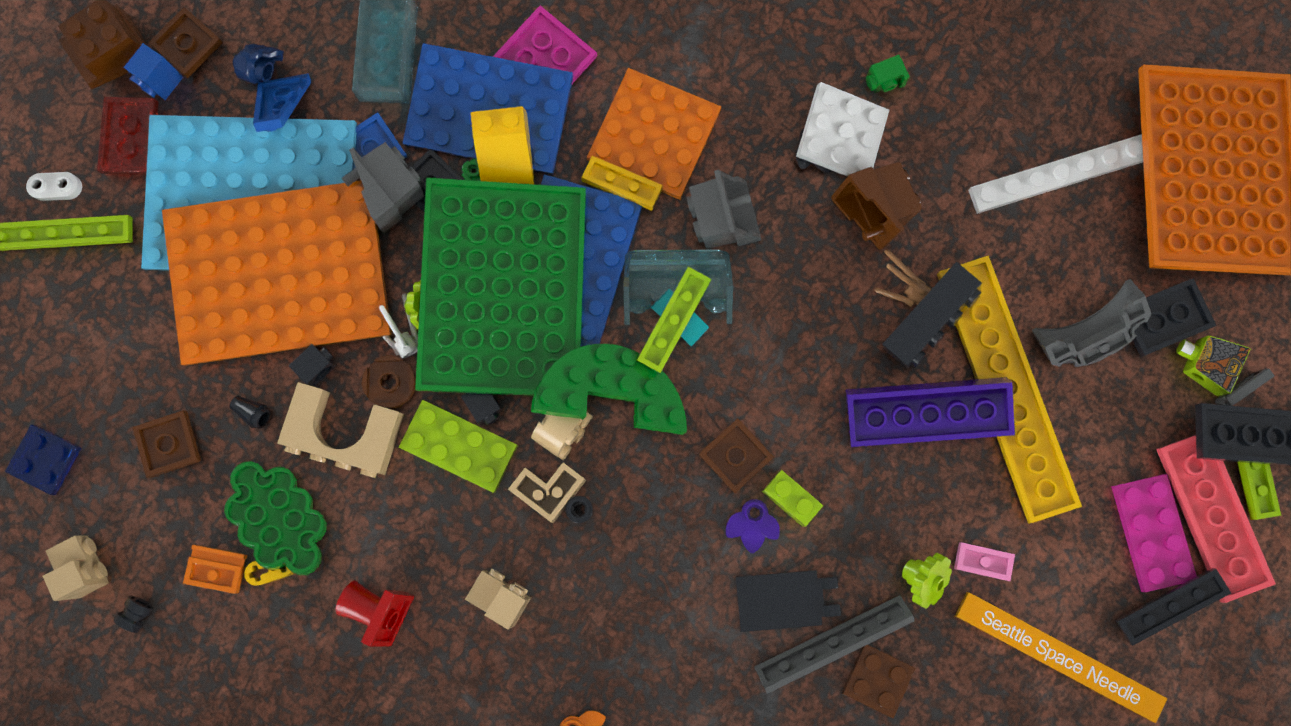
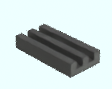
M1269 368L1255 371L1236 384L1231 394L1219 396L1214 402L1218 405L1233 406L1275 375Z

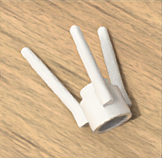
M402 294V299L405 308V301L407 299V295ZM380 305V311L396 336L394 338L395 342L390 336H383V339L392 347L396 356L400 355L402 359L415 354L418 347V333L415 325L410 322V316L406 313L412 335H409L408 332L401 334L385 307Z

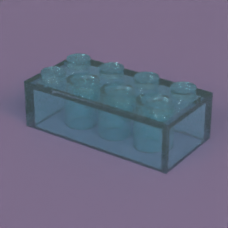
M360 0L352 91L360 102L410 104L418 11L414 0Z

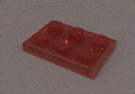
M104 97L97 171L99 173L146 175L149 116L158 114L159 102L155 98Z

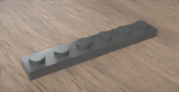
M899 595L754 668L768 694L914 622V617Z

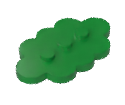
M252 461L238 464L230 475V483L235 493L227 499L224 513L233 525L238 526L237 536L239 541L244 546L254 549V558L263 568L276 570L286 565L290 571L297 575L313 573L319 567L322 553L316 543L325 535L327 523L323 515L317 510L312 509L313 499L311 494L305 489L297 487L295 475L287 468L274 467L265 471L258 463Z

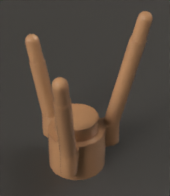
M885 249V254L904 272L902 273L893 265L887 264V268L908 284L904 291L907 297L880 288H875V292L904 302L910 307L914 303L918 305L931 291V288L926 285V282L919 279L890 250Z

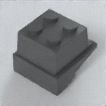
M384 142L363 157L353 147L349 151L356 168L341 179L347 186H350L359 178L361 179L364 190L361 193L369 213L384 234L403 219L402 215L424 197L421 189L424 185L412 167L406 168L408 165L404 161L405 158L395 146L390 148Z
M720 170L714 171L715 179L689 187L691 196L686 197L692 217H697L698 220L693 222L695 233L699 243L704 242L706 249L736 242L738 246L762 240L746 180L738 176L732 177Z

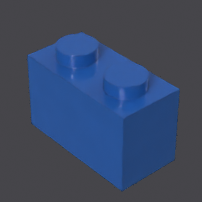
M144 43L124 66L132 75L129 79L153 98L158 95L166 100L183 79V76L163 56Z

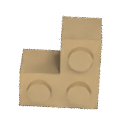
M565 463L560 465L547 483L527 468H524L508 490L548 521L554 523L566 508L568 501L576 495L586 482V479Z
M75 535L46 550L54 570L43 575V578L53 601L79 599L109 584L106 577L108 574L107 569L103 563L99 562L95 553L97 551L96 545L88 536Z
M492 568L489 572L483 570L465 600L485 611L486 617L509 630L516 625L532 597L527 595L528 590L515 582L514 584H508L503 581L505 576Z

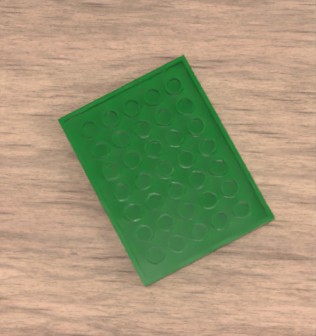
M426 178L416 391L534 395L538 383L548 369L559 358L581 347L586 188Z

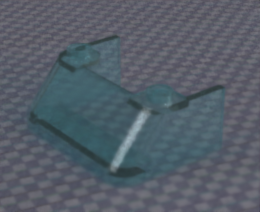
M634 250L626 253L624 267V325H630V312L636 314L644 313L651 307V301H657L668 289L674 292L688 267L712 279L700 300L704 301V307L713 313L725 311L727 324H732L733 280L729 253L723 250Z

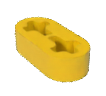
M256 561L248 564L244 572L246 581L254 586L264 585L294 574L286 567L287 571L285 569L268 570L269 572L260 576L261 580L259 577L254 578L253 573L257 571V568L266 569L261 567Z

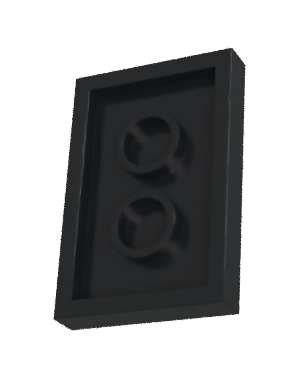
M1194 278L1146 297L1151 316L1148 322L1140 324L1134 331L1137 336L1133 339V342L1140 357H1143L1217 326Z

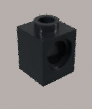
M311 344L289 367L306 385L315 387L336 365L331 361L334 356L324 346L319 348Z
M465 393L461 396L474 419L480 425L484 423L486 426L493 424L500 419L499 414L504 412L493 394Z

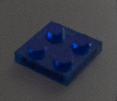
M31 424L5 472L50 495H56L81 447L37 425Z

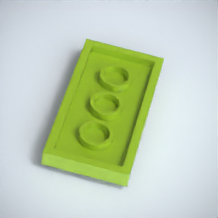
M424 400L421 401L399 445V448L493 493L496 492L518 447L517 444Z

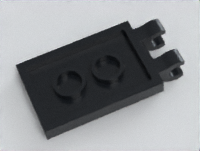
M817 570L735 577L740 632L821 626L822 617L841 616L840 605H824L823 589L838 588L837 577L817 578Z

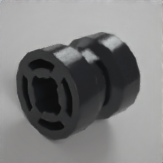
M130 595L124 602V611L118 612L113 621L124 630L138 633L143 626L142 620L150 615L153 606L141 598Z

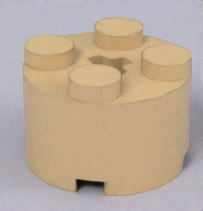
M587 412L586 418L581 420L579 418L546 415L542 423L539 422L531 438L549 452L564 460L572 449L570 445L573 442L577 444L586 431L584 428L593 416Z

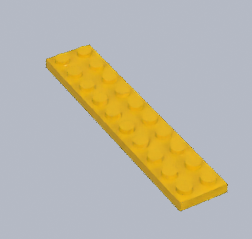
M986 256L961 264L962 267L982 282L979 289L982 293L970 308L966 305L961 310L963 312L962 317L955 325L975 380L1007 377L1012 382L1015 435L997 436V440L1027 522L1034 523L1082 507L990 258ZM950 268L939 271L937 273L939 280L948 272Z

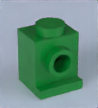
M896 55L871 65L866 76L868 88L871 91L874 90L875 93L881 90L888 92L895 89L898 85L900 88L905 87L910 76L900 55Z

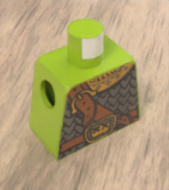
M1205 336L1198 339L1195 344L1185 339L1182 340L1177 347L1176 353L1188 359L1183 369L1184 374L1219 397L1231 394L1251 348L1213 336Z

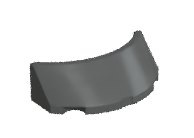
M1129 279L1125 281L1122 288L1108 304L1090 317L1060 328L1043 329L1036 327L1032 329V332L1052 365L1060 367L1063 363H1073L1075 367L1099 362L1117 353L1137 336L1134 331L1138 326L1148 322L1151 311L1146 296Z

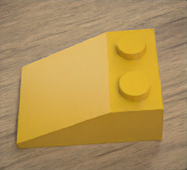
M524 107L471 112L473 140L481 181L534 184L528 116Z

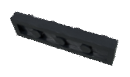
M1212 568L1115 621L1129 644L1133 646L1231 594L1217 569Z

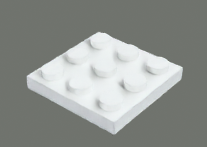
M820 82L816 86L796 157L845 176L871 166L874 167L889 109Z

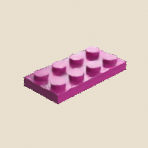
M1162 474L1111 486L1141 592L1183 584L1197 577L1168 475Z

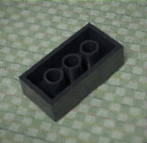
M956 262L882 344L883 349L907 370L911 365L916 368L926 357L924 351L930 345L934 348L944 337L945 333L942 331L948 325L952 328L962 317L963 312L961 310L966 305L970 308L978 300L982 293L979 290L982 282Z

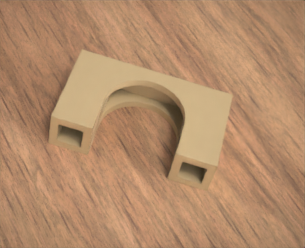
M298 382L277 444L286 446L285 452L299 456L301 451L311 453L309 459L325 463L327 458L336 461L335 466L346 470H351L352 466L361 468L360 474L376 478L377 473L385 475L404 414L373 405L361 439L349 448L334 449L327 444L321 433V419L330 392Z

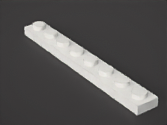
M1142 134L973 186L968 191L976 213L985 212L1143 163Z

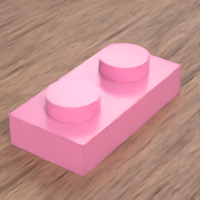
M959 542L954 569L1011 581L1015 554Z

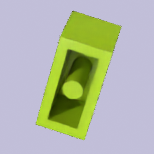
M782 470L774 476L762 491L763 494L802 527H806L823 507L818 500Z

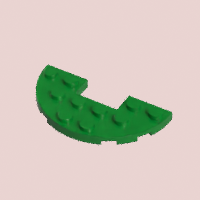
M614 344L586 345L574 349L559 358L538 383L531 405V412L583 420L587 416L588 395L634 402V428L680 435L687 432L686 415L681 398L668 376L663 371L659 373L637 361L640 353L635 350Z

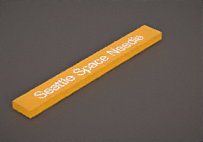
M966 592L955 614L957 618L1153 723L1157 722L1168 699L969 592Z

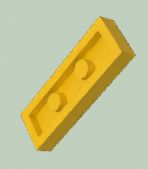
M594 156L591 157L581 177L582 182L620 196L653 211L663 188V185Z

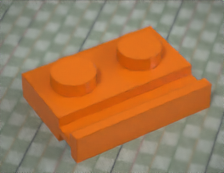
M192 545V553L188 559L183 584L238 594L244 574L245 559H247L248 555Z

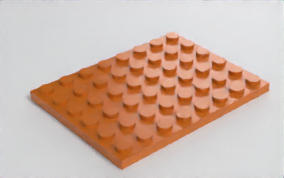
M1143 64L1138 69L1149 268L1291 275V74Z
M361 180L355 181L350 186H347L345 183L162 210L181 365L186 366L308 348L311 344L322 346L392 335L391 328L379 309V306L383 305L389 313L378 227L372 219L361 193L364 190Z

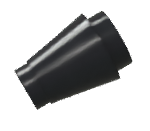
M239 395L235 396L229 405V408L251 428H263L271 417V411L268 410L266 405Z
M583 496L571 498L566 505V515L575 523L586 522L593 512L591 502ZM579 505L585 507L583 515L576 513V508Z

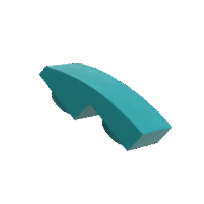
M668 289L651 306L660 317L674 293L671 289ZM694 312L681 337L692 346L707 331L709 326Z

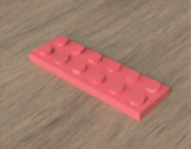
M1196 435L1156 449L1207 571L1216 568L1231 594L1220 599V602L1227 603L1275 585L1276 583L1224 462L1220 460L1197 459Z

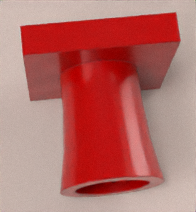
M354 580L342 591L335 611L338 616L349 618L368 626L361 640L363 644L369 647L392 646L415 596L403 591L385 590L382 597H379Z

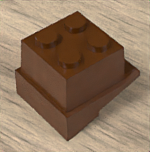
M107 0L94 1L58 25L65 36L59 39V42L91 89L129 73L124 66L139 47L144 43L150 48L129 15L119 5L113 6Z
M900 162L874 170L871 166L849 174L831 196L833 202L849 221L854 220L862 229L864 241L871 240L879 250L884 249L905 229L904 226L922 210L920 198L914 193L910 184L909 174L903 169Z

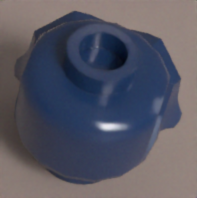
M245 45L244 49L234 56V72L238 78L251 84H258L261 81L267 82L273 75L275 61L282 62L284 51L265 45Z

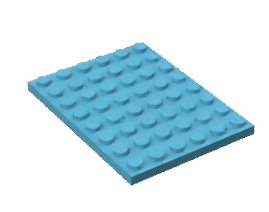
M150 115L141 268L145 270H169L162 210L344 183L341 178L355 168L349 150L353 147L356 150L357 122L355 120L288 119L283 128H278L272 132H256L253 125L254 118Z

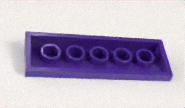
M1007 377L846 389L851 447L1015 435L1013 385Z

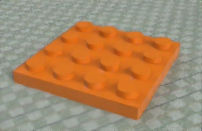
M628 68L588 153L587 161H590L592 156L663 185L661 192L681 200L722 106Z

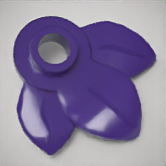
M757 499L747 501L743 505L741 512L733 514L726 525V537L735 538L741 536L743 545L751 554L755 553L762 546L765 537L777 540L780 533L777 520L768 514L767 506ZM752 508H757L759 510V516L757 518H752L750 516V510Z

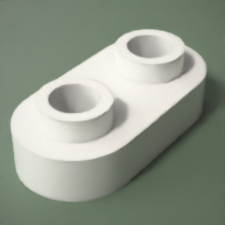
M69 172L37 173L28 179L26 189L29 195L40 201L70 200L76 198L81 193L82 183L78 177ZM67 181V185L62 188V184ZM41 182V187L37 189L38 184Z

